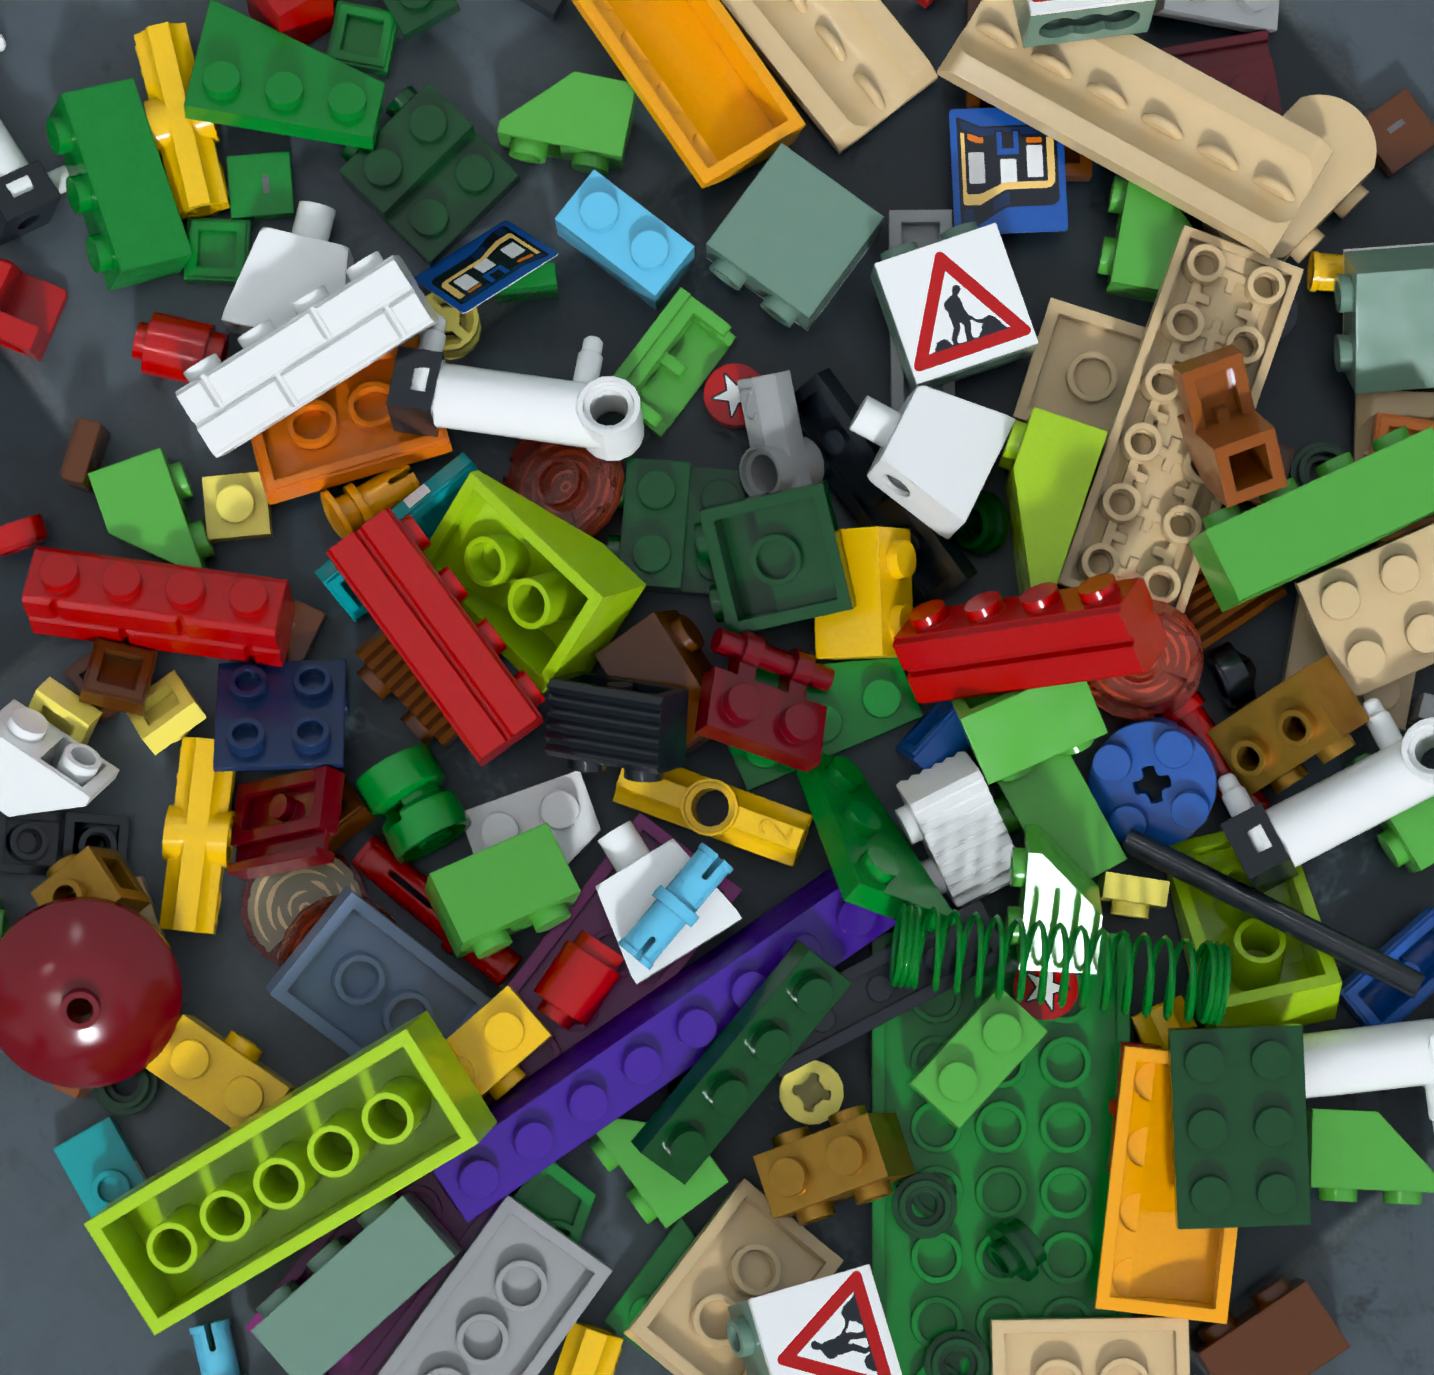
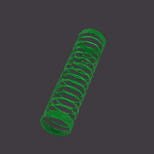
M902 903L898 909L890 961V983L893 988L897 985L900 989L903 986L906 989L911 987L915 990L917 988L925 939L930 921L934 915L935 962L932 990L934 993L939 990L944 950L951 923L955 916L957 935L956 969L953 993L955 995L960 993L965 952L970 932L976 919L978 933L977 973L974 987L976 998L981 995L986 954L991 934L997 921L999 932V968L995 998L997 1000H1000L1003 995L1007 956L1013 933L1018 924L1020 931V970L1016 992L1018 1003L1022 1002L1024 998L1028 958L1035 933L1039 926L1042 944V964L1037 1002L1040 1006L1045 1001L1049 960L1056 935L1060 929L1063 944V968L1058 1005L1061 1008L1066 1004L1069 966L1076 940L1081 931L1084 943V970L1079 1007L1082 1011L1086 1009L1088 1003L1093 955L1101 934H1103L1105 972L1100 998V1010L1103 1014L1109 1007L1112 966L1122 936H1124L1127 955V969L1121 1000V1012L1124 1016L1130 1010L1133 967L1143 939L1146 942L1148 971L1142 1002V1014L1145 1019L1151 1013L1155 965L1164 941L1167 944L1169 956V972L1163 1003L1164 1019L1168 1021L1172 1016L1176 967L1185 944H1187L1190 957V974L1184 1004L1185 1021L1187 1024L1192 1021L1195 1001L1196 1016L1201 1025L1206 1023L1208 1026L1213 1024L1216 1027L1222 1022L1225 1014L1231 979V953L1229 946L1225 942L1220 944L1217 941L1214 944L1212 940H1206L1195 952L1193 943L1186 937L1179 942L1174 951L1172 940L1165 934L1157 941L1153 949L1151 938L1144 932L1137 937L1132 947L1130 936L1123 929L1115 936L1111 945L1109 933L1105 928L1101 927L1095 932L1090 943L1088 931L1082 924L1073 931L1069 941L1067 929L1061 922L1053 927L1048 939L1046 926L1040 919L1032 925L1026 937L1025 924L1019 916L1011 922L1005 938L1004 923L998 914L990 920L984 935L982 917L977 911L969 917L963 933L961 915L956 909L948 914L943 931L940 912L935 906L927 912L922 929L921 909L917 904L913 907L911 903L907 906L905 903Z

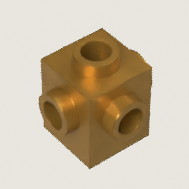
M89 845L78 854L68 855L53 864L46 873L48 879L31 892L38 906L69 897H97L123 904L139 913L151 903L119 851Z

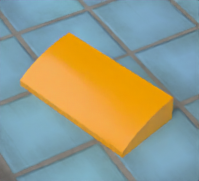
M571 0L702 189L726 180L769 158L781 143L787 147L796 141L806 125L720 0Z
M1124 1045L1095 1308L1227 1324L1238 1227L1177 1229L1175 1221L1168 1049Z

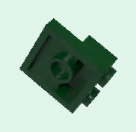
M428 82L419 92L413 86H408L402 90L386 109L385 113L391 119L377 132L374 149L369 150L346 146L341 153V157L346 163L339 171L343 181L431 267L445 256L520 182V176L475 132L474 126Z
M627 457L626 472H619L618 490L615 493L616 500L611 509L623 510L621 535L609 534L607 548L647 584L642 592L709 597V587L716 584L710 559L703 561L699 555L694 536V524L701 522L698 511L707 506L749 497L740 480L739 470L691 466V462Z
M827 480L773 493L766 492L718 503L698 511L701 522L694 524L696 546L703 561L710 559L716 584L709 587L711 608L718 623L725 622L727 630L742 634L744 629L752 632L851 610L857 606Z

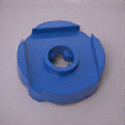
M1144 717L1132 720L1118 727L1095 753L1089 772V789L1118 841L1124 842L1130 830L1134 828L1169 846L1187 839L1206 822L1219 791L1217 783L1219 779L1218 766L1208 744L1197 734L1194 736L1186 728L1178 726V722L1164 717ZM1147 766H1154L1157 775H1168L1171 780V785L1163 788L1161 798H1151L1148 791H1141L1137 785V781L1143 779L1144 768Z

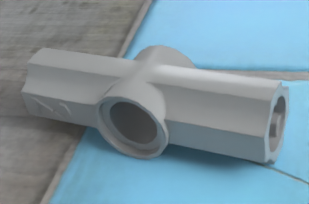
M790 370L737 380L750 448L741 457L739 465L740 480L747 494L753 496L766 492L773 493L821 482L824 476V460L817 445L809 438L803 437Z

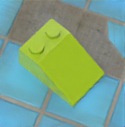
M1033 407L1026 423L1014 421L998 467L1009 470L1004 484V493L1019 596L1035 585L1046 582L1058 583L1108 431L1037 407Z
M479 470L470 472L429 540L432 546L423 551V554L436 572H439L446 566L451 569L470 596L461 603V606L474 624L483 618L489 621L508 648L501 654L519 671L524 670L542 693L549 692L547 685L552 678L576 671L591 673L598 662L594 654L610 643L647 585L602 542Z
M1224 831L1185 839L1179 843L1169 845L1254 888ZM1302 865L1295 867L1299 875L1264 893L1321 922ZM1167 874L1181 940L1186 937L1190 939L1194 945L1195 952L1206 940H1212L1214 944L1217 941L1220 944L1225 942L1230 948L1231 979L1229 996L1224 1017L1217 1026L1297 1023L1304 1026L1336 1018L1342 980L1333 957ZM1185 944L1183 949L1190 974L1189 950L1187 944ZM1206 1023L1204 1024L1205 1027H1215L1213 1024L1210 1026Z

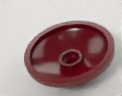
M97 897L58 899L45 903L20 917L0 938V1048L16 1065L30 1075L42 1081L68 1088L86 1089L108 1086L121 1082L143 1070L163 1051L176 1028L182 1003V979L179 965L172 948L163 934L148 919L123 904ZM83 998L91 1003L93 1010L86 1015H76L69 1009L68 1004L74 999Z

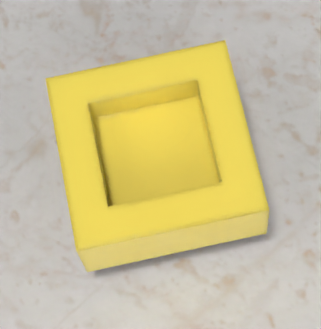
M259 472L202 477L207 539L211 543L273 537L271 506L265 496Z
M175 670L150 687L143 716L126 713L141 739L154 755H157L170 744L180 741L182 737H186L192 728L207 718L190 689Z
M50 676L36 689L28 707L38 711L49 723L85 745L88 744L102 714V711L93 705L79 702L80 697Z
M1107 871L1099 876L1100 900L1111 902L1110 914L1148 919L1150 908L1159 910L1167 907L1170 881Z

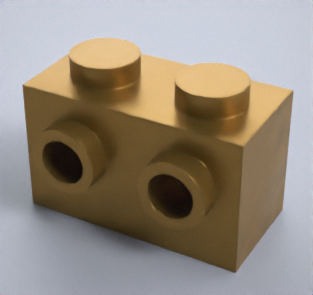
M1328 654L1281 682L1207 731L1233 774L1236 775L1240 785L1246 788L1249 796L1269 784L1278 794L1310 774L1303 762L1314 755H1317L1324 765L1356 745L1350 733L1368 722L1370 718Z
M865 1105L854 1106L830 1115L828 1119L831 1127L810 1134L809 1127L805 1126L771 1138L774 1149L755 1155L753 1158L773 1219L797 1217L799 1226L812 1224L836 1215L835 1204L855 1198L856 1204L861 1205L884 1198L894 1193L891 1183L915 1175L916 1172L896 1112L868 1113Z

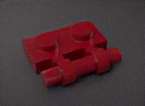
M721 627L718 628L711 639L710 649L714 653L729 658L728 670L715 666L703 675L695 733L804 772H809L819 766L827 706L805 699L807 686L822 692H827L834 680V669L817 663L813 654L798 648H793L787 652L765 644L766 641L762 635L746 629L743 630L742 634H738ZM757 668L778 675V689L755 681Z

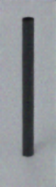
M1134 828L1130 830L1123 843L1122 850L1128 855L1413 998L1417 995L1426 977L1425 974Z

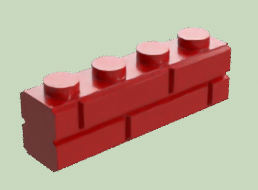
M390 507L386 508L364 523L357 531L350 533L329 548L326 554L482 767L544 722L537 707L546 700L524 670L513 676L498 655L508 648L489 621L483 618L474 624L461 603L470 596L451 569L446 566L439 572H436L425 557L423 551L432 546V544L413 517L408 514L399 521Z
M37 546L34 549L22 597L23 607L26 615L29 616L28 620L35 634L93 642L98 637L120 643L128 642L132 646L145 649L248 662L250 659H253L256 664L283 667L285 664L295 615L293 598H291L288 579Z
M1104 573L1093 576L1082 582L1078 587L1058 589L1056 583L1046 582L1029 588L1020 596L1002 598L999 592L988 591L974 596L965 604L946 607L943 600L927 601L918 605L909 613V619L893 638V648L902 669L908 671L907 680L917 703L924 704L1148 673L1167 646L1168 637L1158 613L1153 612L1154 603L1144 578L1140 579V577L1116 581L1113 574Z

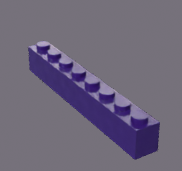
M829 868L518 1083L498 1101L494 1100L487 1106L495 1117L497 1124L478 1144L431 1171L432 1175L453 1206L468 1223L695 1065L798 940L802 941L835 967L893 927L896 922L895 919L843 901L832 868Z

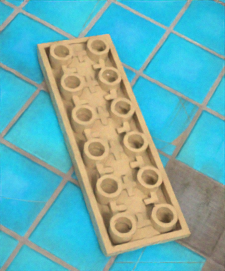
M720 0L748 42L839 155L938 79V75L928 58L881 0Z
M981 0L970 21L937 70V75L1267 258L1271 257L1334 151L1320 136L1133 34L1023 48L1013 0Z
M1186 225L1182 227L1100 454L1057 583L1058 585L1066 588L1078 587L1085 580L1104 573L1113 574L1116 581L1140 577V579L1144 578L1154 603L1153 606H1161L1160 620L1168 612H1173L1181 619L1183 618L1200 569L1188 542L1206 530L1202 519L1220 510L1222 502L1204 484L1183 439L1177 418L1178 415L1183 414L1172 365L1233 344L1242 352L1256 409L1304 269L1273 257L1267 258L1257 251Z

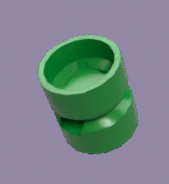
M427 744L414 745L385 758L363 773L356 782V787L372 816L385 818L386 822L381 832L397 862L401 864L413 862L443 848L464 834L472 823L456 793L451 790L442 789L441 785L446 775L431 747Z

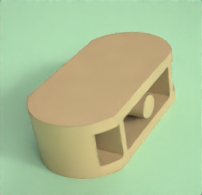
M1319 94L1301 97L1283 115V117L1320 136L1334 150L1271 257L1283 262L1291 256L1299 264L1325 237L1318 227L1333 212L1343 220L1369 193L1361 184L1375 166L1377 155L1375 135L1368 120L1355 106L1341 98ZM1202 222L1205 233L1251 249Z

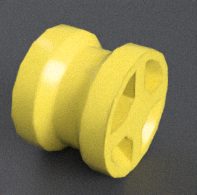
M434 293L427 295L426 298L435 313L443 316L447 321L444 333H454L457 336L446 335L443 349L444 359L462 358L473 351L480 340L482 330L477 307L463 314Z
M813 1060L782 1077L779 1084V1100L784 1111L794 1120L806 1125L821 1124L829 1120L828 1117L839 1111L844 1098L843 1083L838 1073L830 1065L817 1060Z

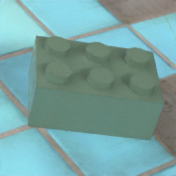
M413 1191L402 1195L399 1199L395 1194H392L364 1211L356 1219L364 1228L362 1232L350 1242L343 1235L332 1240L306 1264L314 1273L301 1286L294 1279L284 1283L256 1308V1311L263 1317V1320L251 1332L289 1375H324L464 1250Z

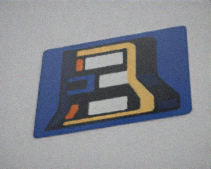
M996 107L950 110L949 127L954 227L975 221L978 228L996 223L1000 234L1066 231L1068 229L1064 145Z
M505 220L421 272L414 279L464 314L556 257L558 252L513 223Z

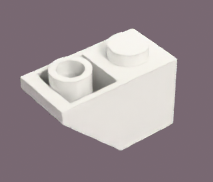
M15 699L0 710V811L8 817L87 806L115 780L119 772L118 768L100 757L97 751L90 746L79 743L49 723L38 711L27 708Z

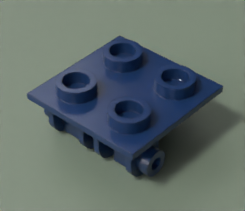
M346 659L285 661L283 667L256 664V662L219 664L213 771L306 769L326 765L332 768L344 767L345 716H349L350 713L349 692L346 691Z

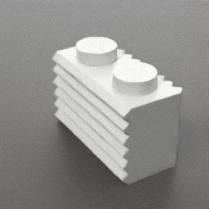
M965 751L957 752L954 757H947L942 763H935L931 769H923L920 774L911 775L908 780H902L896 785L905 804L895 810L899 823L912 845L922 841L929 858L921 861L922 866L940 893H946L958 910L1010 884L1012 847H1014L1012 839L1008 834V830L1003 823V819L999 814L981 771Z

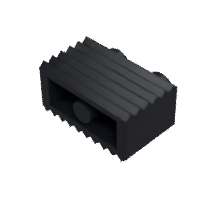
M576 671L550 679L547 685L550 691L547 697L549 706L546 710L549 718L545 724L548 729L545 739L548 743L544 749L547 755L567 758L568 768L578 772H602L607 770V766L624 768V778L635 782H658L663 780V773L685 766L688 688H677L676 686L654 684L653 682H643L642 680L621 679L620 677L598 675L597 673H587L586 671Z

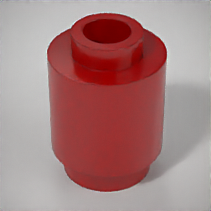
M154 312L150 323L140 321L137 326L132 347V358L141 360L142 374L188 384L189 382L183 373L196 363L214 353L218 355L221 362L227 359L230 337L229 334L216 332L214 324Z
M581 930L573 943L568 939L566 940L533 991L543 998L537 1010L567 1030L571 1028L575 1020L587 1027L621 977L616 971L623 962L624 957L584 930Z

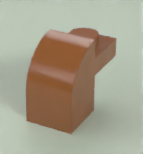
M1231 344L1172 365L1183 414L1177 416L1179 426L1195 468L1210 492L1228 508L1288 486L1275 427L1255 411L1242 352Z

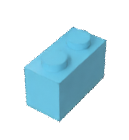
M595 169L555 217L558 236L656 311L695 263L694 245Z

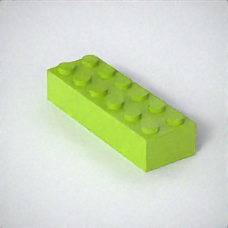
M426 1010L110 1201L86 1221L84 1226L155 1336L475 1146L497 1124V1121Z

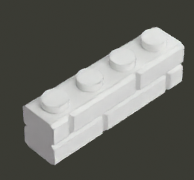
M378 251L368 255L345 271L351 280L346 285L329 294L324 285L314 289L291 305L297 314L292 319L277 328L268 319L237 339L243 348L238 353L223 362L214 353L183 373L189 383L175 392L176 397L191 421L197 426L198 432L216 458L230 453L440 321L399 255H392L383 260Z

